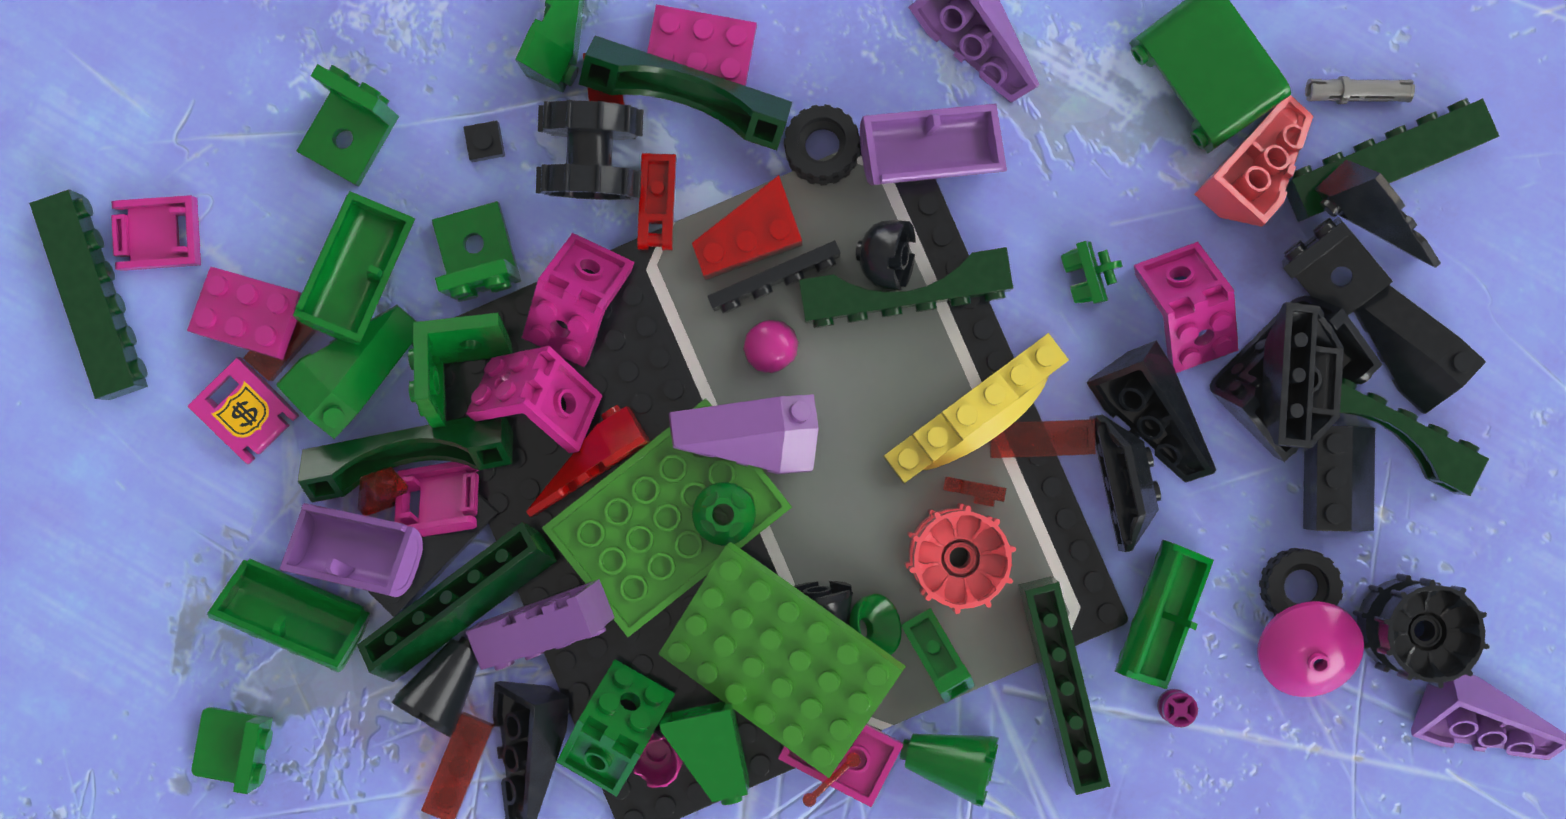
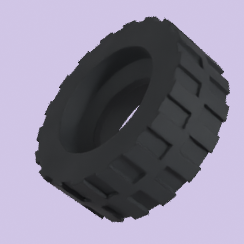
M813 105L809 109L801 110L799 115L791 119V124L785 131L784 148L791 170L795 171L800 179H805L813 185L817 183L823 186L828 183L835 184L840 182V179L846 178L850 175V171L855 169L857 158L860 157V136L857 125L853 123L852 117L849 114L846 115L842 109L838 107L833 108L831 105ZM821 129L833 132L839 140L838 152L834 157L826 161H818L811 158L805 148L809 135Z
M1298 548L1277 553L1276 557L1270 558L1267 562L1268 565L1261 572L1262 578L1259 580V587H1261L1260 596L1266 603L1265 607L1268 611L1273 612L1274 616L1297 604L1287 597L1284 590L1286 578L1296 570H1306L1316 578L1318 589L1311 601L1327 602L1338 606L1339 601L1343 597L1342 587L1344 586L1343 580L1340 579L1341 573L1339 569L1335 568L1334 562L1330 558L1324 557L1322 553Z

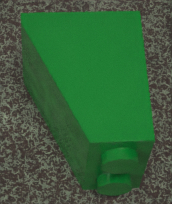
M720 701L664 714L659 724L662 734L712 802L721 801L722 805H730L742 801V796L748 795L749 776L737 718L732 704Z

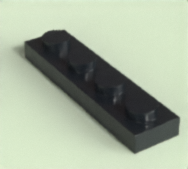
M834 240L710 294L707 297L714 312L721 309L723 314L741 307L740 300L749 296H753L754 300L771 294L773 292L772 286L781 282L789 286L804 279V272L816 268L817 272H822L835 266V259L839 258L841 254Z

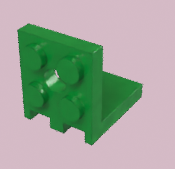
M317 64L311 77L330 93L296 152L359 187L399 116L387 106L390 101L383 97L378 90L364 82L360 85L350 78L349 74L334 65H331L328 70ZM343 131H350L353 135L351 145L347 148H339L336 144L337 136Z
M498 201L432 219L446 275L435 277L439 292L458 300V302L477 298V292L489 290L491 292H499L511 288L512 282H521L505 220ZM473 235H480L484 241L483 248L478 253H469L466 248L468 238Z
M499 313L413 322V349L408 350V360L411 370H414V381H409V396L412 403L416 402L420 416L426 418L431 428L446 427L444 364L490 359L512 354V342Z
M615 659L578 719L557 763L617 797L675 693ZM627 699L632 701L637 710L630 711L625 709L621 705L620 700Z

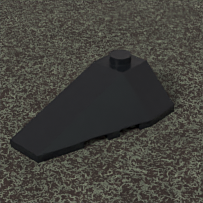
M1345 160L1315 188L1316 192L1323 199L1319 202L1321 207L1332 217L1338 215L1436 268L1441 264L1428 241L1420 233L1413 230L1417 226L1415 220L1401 210L1405 207V204L1381 173Z
M1390 285L1354 311L1365 332L1369 333L1378 350L1376 353L1381 362H1385L1394 380L1392 381L1397 390L1423 414H1426L1460 390L1486 363L1459 336Z
M1157 340L1128 351L1086 382L1104 411L1112 418L1115 416L1119 417L1131 428L1129 432L1146 441L1155 450V456L1185 483L1215 473L1216 467L1176 371Z
M478 493V512L474 516L477 519V527L469 530L422 537L423 551L412 584L403 595L392 597L368 592L395 617L424 593L499 512Z
M505 681L495 682L493 722L494 727L500 726L502 746L497 747L498 759H503L506 771V778H503L501 781L505 819H537L567 731L568 714L570 711L569 697L550 686Z

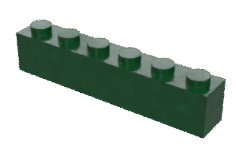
M1468 98L1448 106L1449 113L1438 117L1435 111L1417 119V127L1407 130L1405 125H1402L1384 133L1386 140L1375 144L1372 138L1354 146L1355 153L1344 157L1341 151L1323 159L1322 163L1324 166L1312 171L1311 166L1308 165L1296 170L1292 180L1288 182L1285 192H1288L1287 198L1297 221H1303L1325 211L1319 203L1323 199L1316 192L1315 188L1345 160L1381 173L1390 184L1499 137L1484 99L1482 98L1471 104Z
M68 189L30 202L29 204L94 398L112 400L148 387L145 379L148 375L147 369L142 359L137 356L134 347L137 343L136 336L132 328L126 323L123 314L126 311L125 303L122 297L116 293L112 282L115 280V274L110 263L105 261L101 249L104 248V241L100 232L94 228L91 219L93 209L89 200L82 194Z
M522 521L357 644L369 673L394 682L555 563L557 559L544 535Z
M1049 576L1018 584L1068 785L1076 795L1110 787L1060 583L1054 577Z

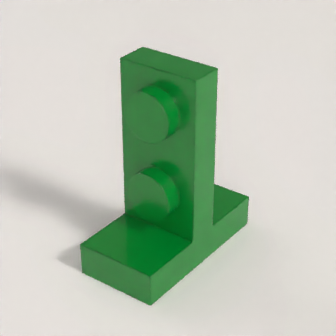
M931 608L901 624L902 629L945 704L975 687L970 673L962 663Z

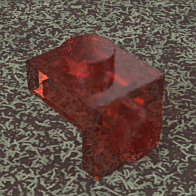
M392 467L360 477L358 510L364 516H368L394 507L396 497L408 492V485Z

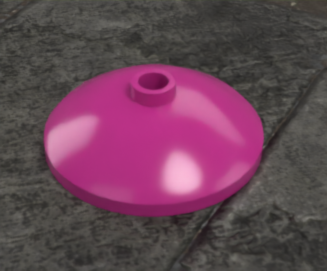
M1304 602L1283 610L1267 624L1259 639L1257 657L1264 676L1276 689L1292 696L1314 697L1339 688L1352 677L1363 657L1364 640L1360 627L1344 609L1327 602ZM1322 659L1320 662L1314 664L1316 660Z

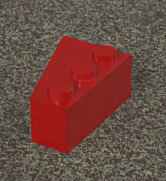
M779 175L692 242L705 280L802 246V238Z

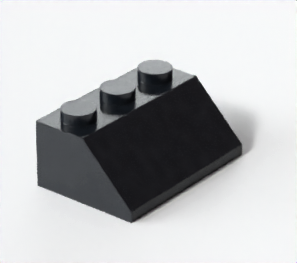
M1332 426L1317 440L1313 448H1304L1303 529L1315 531H1374L1375 428Z

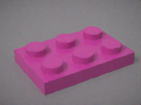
M656 4L647 53L746 86L757 23Z
M210 266L187 331L283 360L297 322L293 314L302 293Z
M866 724L830 778L826 777L785 746L781 749L778 759L872 807L903 747V742Z

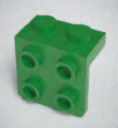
M215 707L204 709L201 714L191 768L193 775L234 783L233 792L248 794L261 786L266 775V753L273 736L271 729L273 718Z

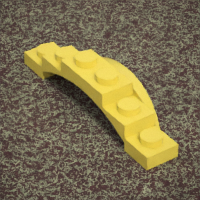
M1049 333L883 457L904 484L922 470L937 468L973 452L998 436L1020 418L1040 395L1049 375L1068 362L1069 359Z

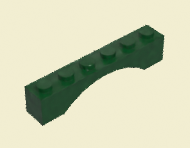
M596 35L585 54L578 83L579 85L609 95L650 96L687 105L719 120L734 130L744 140L776 151L792 105V101Z
M1007 247L972 252L959 267L946 277L928 286L909 291L882 292L868 290L850 284L834 274L799 280L805 322H813L814 328L834 325L833 319L847 317L848 323L868 320L869 313L881 312L882 317L902 315V308L916 306V312L937 309L936 303L950 301L951 307L971 304V297L984 296L985 301L1000 300L1006 298L1005 292H1010L1013 289Z
M1342 378L1340 413L1360 416L1381 425L1393 433L1410 450L1418 462L1425 479L1454 494L1471 496L1489 458L1478 453L1480 449L1478 446L1461 439L1456 442L1447 437L1449 434L1447 430L1433 424H1429L1427 427L1417 422L1418 416L1402 408H1398L1396 411L1386 406L1388 401L1383 397L1370 392L1364 395L1355 390L1357 387L1355 383Z
M505 416L476 422L470 417L446 421V427L431 428L430 425H424L302 449L297 482L313 503L344 497L375 475L412 462L428 460L452 461L468 465L476 470L512 464L513 431Z

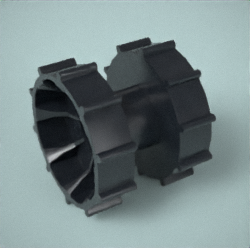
M544 101V105H539L538 132H544L551 136L567 137V156L565 164H542L541 167H536V194L596 200H634V198H640L641 171L612 167L613 140L636 139L638 136H643L644 110L631 107V105L607 103L604 101Z
M1397 574V579L1386 581L1379 586L1369 585L1370 593L1363 600L1359 611H1353V615L1357 616V624L1363 635L1364 650L1376 662V669L1384 672H1389L1391 669L1398 672V677L1409 681L1420 679L1438 688H1443L1444 682L1456 680L1463 675H1473L1471 669L1479 660L1483 649H1489L1490 646L1485 643L1486 630L1483 618L1487 616V613L1479 611L1474 602L1465 595L1466 588L1453 585L1451 587L1443 586L1435 582V580L1420 578V581L1411 580L1410 575ZM1422 621L1424 632L1417 638L1414 629L1416 624Z

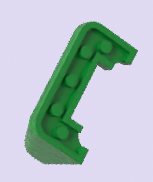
M1184 0L1129 43L1132 47V56L1141 66L1144 64L1148 67L1156 65L1195 120L1192 123L1193 131L1190 132L1191 138L1200 149L1204 148L1207 153L1213 151L1291 95L1289 83L1230 0Z

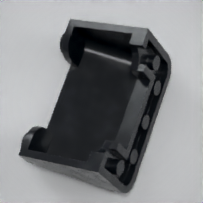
M1306 295L1290 302L1321 307L1325 314L1323 317L1331 325L1344 347L1342 378L1350 380L1355 384H1363L1383 365L1343 308ZM1277 314L1213 378L1210 383V391L1274 457L1285 462L1299 448L1275 445L1260 413L1262 405L1264 345L1278 316Z

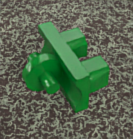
M1087 241L1077 243V248L1061 255L1066 273L1083 269L1087 280L1070 286L1074 303L1093 301V304L1108 301L1101 274L1104 273L1107 286L1117 283L1114 270L1123 267L1121 260L1111 262L1108 250L1098 252L1101 263L1098 266L1092 243Z

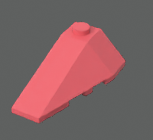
M1290 95L1270 111L1194 195L1220 218L1260 227L1264 226L1285 202L1288 193L1285 191L1289 179L1294 175L1296 169L1294 165L1299 151L1304 146L1313 115Z

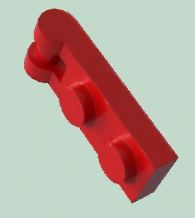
M642 153L637 247L639 250H649V246L673 251L676 154ZM650 224H662V233H649Z

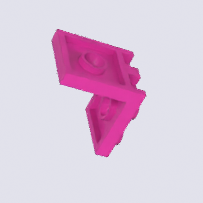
M572 233L538 278L522 338L540 347L550 346L561 357L585 367L590 359L605 310L630 275L634 261ZM582 269L591 270V271H593L595 274L587 273V272L583 271ZM556 320L564 322L568 329L561 327Z
M1199 242L1134 265L1135 276L1163 315L1167 356L1176 373L1239 351L1234 289ZM1181 276L1188 277L1184 280H1175V278ZM1207 329L1203 335L1199 336V332Z
M550 346L491 358L485 366V373L478 388L471 396L472 401L466 414L476 422L523 413L568 453L579 452L602 394ZM562 396L566 401V411L561 406Z

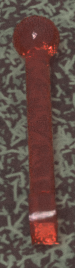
M856 752L849 753L846 758L847 761L830 778L825 780L815 791L803 796L804 805L807 807L814 806L816 798L850 767H857L861 761L859 754Z

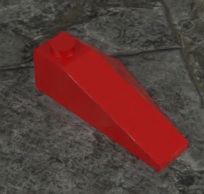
M616 405L601 415L603 421L597 424L584 439L579 452L571 455L527 509L526 512L529 517L538 515L651 442L630 407L625 406L621 409L619 405Z

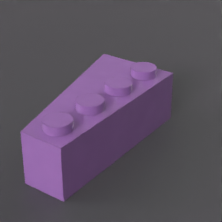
M600 579L481 621L465 632L480 669L483 670L494 666L497 671L514 664L516 659L525 657V660H529L543 654L546 650L560 649L576 641L600 635L606 631L605 626L615 617Z

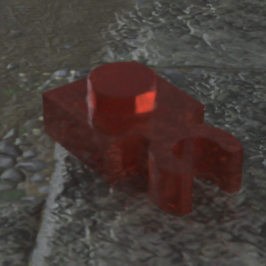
M945 477L943 487L945 491L975 496L973 503L994 507L995 500L1004 502L1007 489L952 477Z

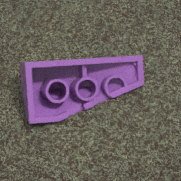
M916 0L908 7L929 37L936 42L940 40L953 50L955 58L961 63L964 60L979 72V77L1009 102L1012 103L1039 86V82L1000 0Z
M814 394L780 396L675 411L668 414L672 447L675 449L711 458L719 457L735 461L739 465H751L767 469V472L775 474L813 471L819 430Z
M1463 675L1456 680L1444 682L1443 688L1427 684L1411 728L1413 737L1442 747L1453 748L1455 743L1472 745L1473 751L1485 752L1487 747L1505 749L1506 753L1511 756L1550 760L1566 749V733L1475 675Z

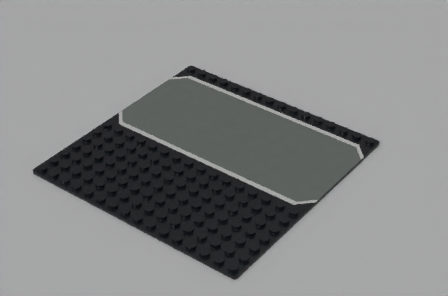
M861 147L860 157L857 158L855 169H852L850 175L846 178L843 177L839 180L840 182L835 184L828 183L827 185L820 186V184L814 183L813 185L805 179H800L795 171L780 176L802 238V246L705 280L692 242L769 182L674 222L673 251L649 246V250H639L637 239L610 250L634 261L632 271L605 310L590 359L585 367L563 358L602 394L585 438L597 424L603 421L601 415L616 405H619L621 409L625 406L630 407L650 441H652L670 427L668 415L670 412L693 409L705 398H707L712 406L780 396L814 394L819 430L813 471L775 474L767 472V469H763L792 508L740 549L792 586L817 581L819 586L830 587L829 581L851 584L853 592L851 610L859 599L872 594H881L893 603L900 616L901 624L931 608L975 684L974 688L960 696L1038 663L1018 584L1049 576L1059 581L1075 646L1127 623L1128 616L1034 403L1011 426L980 448L948 464L930 470H922L904 484L883 457L1014 359L989 301H985L984 296L971 297V304L951 307L950 301L936 303L937 309L916 312V306L902 308V315L882 317L881 312L869 313L868 320L848 323L847 317L833 319L834 325L814 328L813 322H805L799 282L789 286L781 282L772 286L773 292L757 300H754L753 296L740 300L741 307L725 314L722 313L721 309L714 312L710 304L708 295L834 240L841 253L840 257L835 259L836 265L822 272H817L816 268L804 272V279L834 274L850 284L868 290L899 292L925 287L946 277L968 258L969 254L936 179L870 186L864 172ZM836 153L824 157L818 161L829 160L832 157H834ZM881 221H910L914 227L916 243L909 242V253L915 254V262L909 283L906 287H901L902 290L886 289L874 285L864 275L860 261L856 260L855 252L858 241H862L865 233L874 224ZM662 228L651 233H662ZM582 269L583 271H585V272H587V273L595 274V273H594L593 271H591V270ZM537 282L456 316L464 317L499 313L512 342V353L540 348V346L522 338ZM556 320L561 327L568 329L564 322ZM766 320L785 322L795 331L799 341L795 360L775 373L757 371L748 363L743 350L746 334L756 324ZM491 358L444 364L446 421L469 417L466 412L472 401L471 396L478 388L485 373V366ZM562 396L561 406L566 411V401ZM521 413L505 416L513 431L512 464L483 469L476 473L479 475L478 493L499 512L489 522L495 540L500 539L523 521L544 535L557 559L555 563L517 590L525 606L585 584L542 527L637 452L538 515L529 517L526 512L527 509L573 453H568L525 414ZM962 503L970 506L972 512L999 519V528L1005 534L1009 545L1016 547V551L1012 552V567L1009 575L1013 583L1005 584L1000 593L990 601L992 606L988 608L983 604L975 608L961 609L960 613L956 614L952 608L939 603L933 598L927 601L924 595L919 592L921 585L915 579L913 573L905 567L904 563L909 561L911 538L907 533H914L918 525L929 516L928 510L932 509L937 512L943 509L957 508V504ZM962 547L955 548L950 554V562L953 566H962L968 559V553ZM707 575L629 637L625 635L613 619L605 626L606 631L600 635L576 641L560 649L553 648L544 652L560 692L569 697V713L574 725H576L615 659L675 693L665 713L722 701L659 655L660 650ZM860 620L861 634L866 637V625ZM903 629L900 644L891 656L906 667L867 723L880 731L945 703ZM627 699L620 700L621 705L625 709L630 711L637 710L632 701ZM735 710L749 776V788L795 769V767L778 759V755L784 745ZM659 724L657 725L655 730H660ZM684 763L677 778L666 787H648L646 781L639 775H635L632 770L617 797L602 789L615 819H680L719 802H712Z

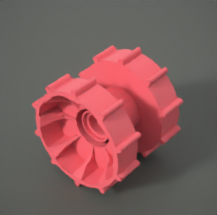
M958 503L957 508H948L937 512L929 509V516L918 525L914 533H907L911 541L909 545V561L905 562L904 565L913 573L915 579L921 585L919 592L924 595L927 601L933 598L939 603L952 608L956 614H959L961 609L975 608L983 604L990 608L992 606L990 601L1000 593L1005 584L1013 583L1009 575L1012 567V552L1016 551V547L1009 545L1005 534L998 526L1000 520L988 515L984 516L972 512L970 506ZM958 547L964 548L968 553L966 563L962 566H953L950 562L951 552Z

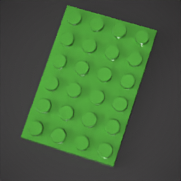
M705 398L693 409L710 407L712 405ZM668 427L543 526L542 529L585 584L600 579L614 614V621L625 635L629 637L708 575L725 546L715 545L706 541L700 536L694 526L692 518L693 504L703 489L718 482H729L741 486L753 499L756 509L755 523L751 532L743 540L735 543L739 548H742L791 509L792 506L762 468L751 465L743 466L736 464L735 461L719 457L711 458L675 449L672 447L670 427ZM719 504L713 510V519L719 525H727L733 520L734 511L727 504Z
M732 542L728 543L721 552L659 652L661 657L726 704L731 703L734 710L828 778L835 771L906 667Z

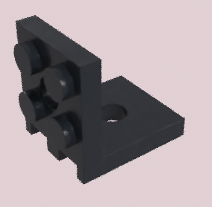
M1337 217L1334 222L1331 218L1326 219L1313 230L1314 236L1306 241L1305 244L1299 240L1284 252L1285 258L1282 260L1283 269L1292 279L1295 277L1311 297L1341 307L1347 315L1351 314L1393 282L1340 217ZM1337 267H1347L1352 272L1350 282L1343 286L1334 284L1331 281L1333 270Z

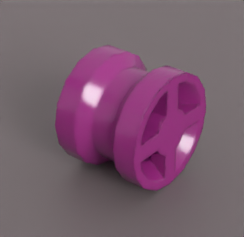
M1170 689L1162 693L1158 699L1157 708L1160 716L1173 726L1186 727L1195 721L1198 714L1197 702L1187 693L1179 689Z

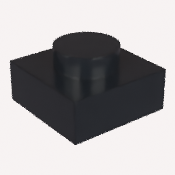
M497 120L463 127L469 160L471 162L505 157L500 124Z

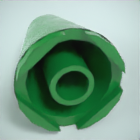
M912 734L910 740L904 739L900 759L905 760L906 769L974 805L983 807L988 791H985L986 786L991 781L999 738L979 735Z

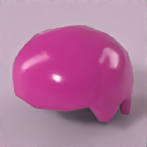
M766 320L756 324L746 334L743 350L748 363L757 371L775 373L795 360L799 341L795 331L785 322Z
M655 730L634 766L633 773L642 777L648 787H666L677 778L683 761L664 737L661 730Z

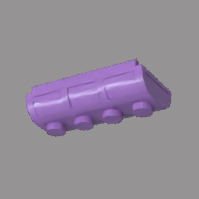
M997 104L866 115L861 119L860 147L865 176L870 186L1007 171Z
M304 503L279 570L387 596L399 597L410 588L415 577L423 551V540L416 528L402 523Z

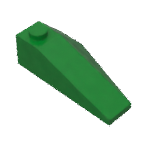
M584 0L545 1L546 8L543 20H534L515 59L527 77L562 93L567 85L572 86L579 70L576 64L578 61Z
M395 305L371 319L360 344H352L334 339L329 342L328 346L300 358L277 382L276 386L310 421L335 439L361 411L413 343V322L417 321L400 306Z

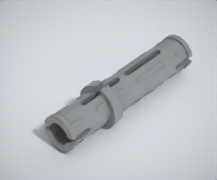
M1340 76L1338 79L1332 80L1308 79L1305 88L1307 101H1336L1337 104H1347L1348 101L1411 102L1415 93L1413 80H1355L1347 76Z

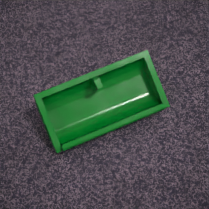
M349 191L298 300L293 317L316 331L344 342L360 344L415 218Z
M1166 540L1161 541L1150 576L1143 589L1138 609L1131 622L1126 642L1120 652L1115 672L1157 687L1168 688L1189 628L1193 630L1197 628L1198 624L1192 622L1212 567L1213 559Z
M249 559L248 561H242L207 612V615L212 620L224 623L252 637L259 638L290 653L321 664L335 672H340L349 661L357 644H359L367 627L370 612L365 611L362 605L253 559Z

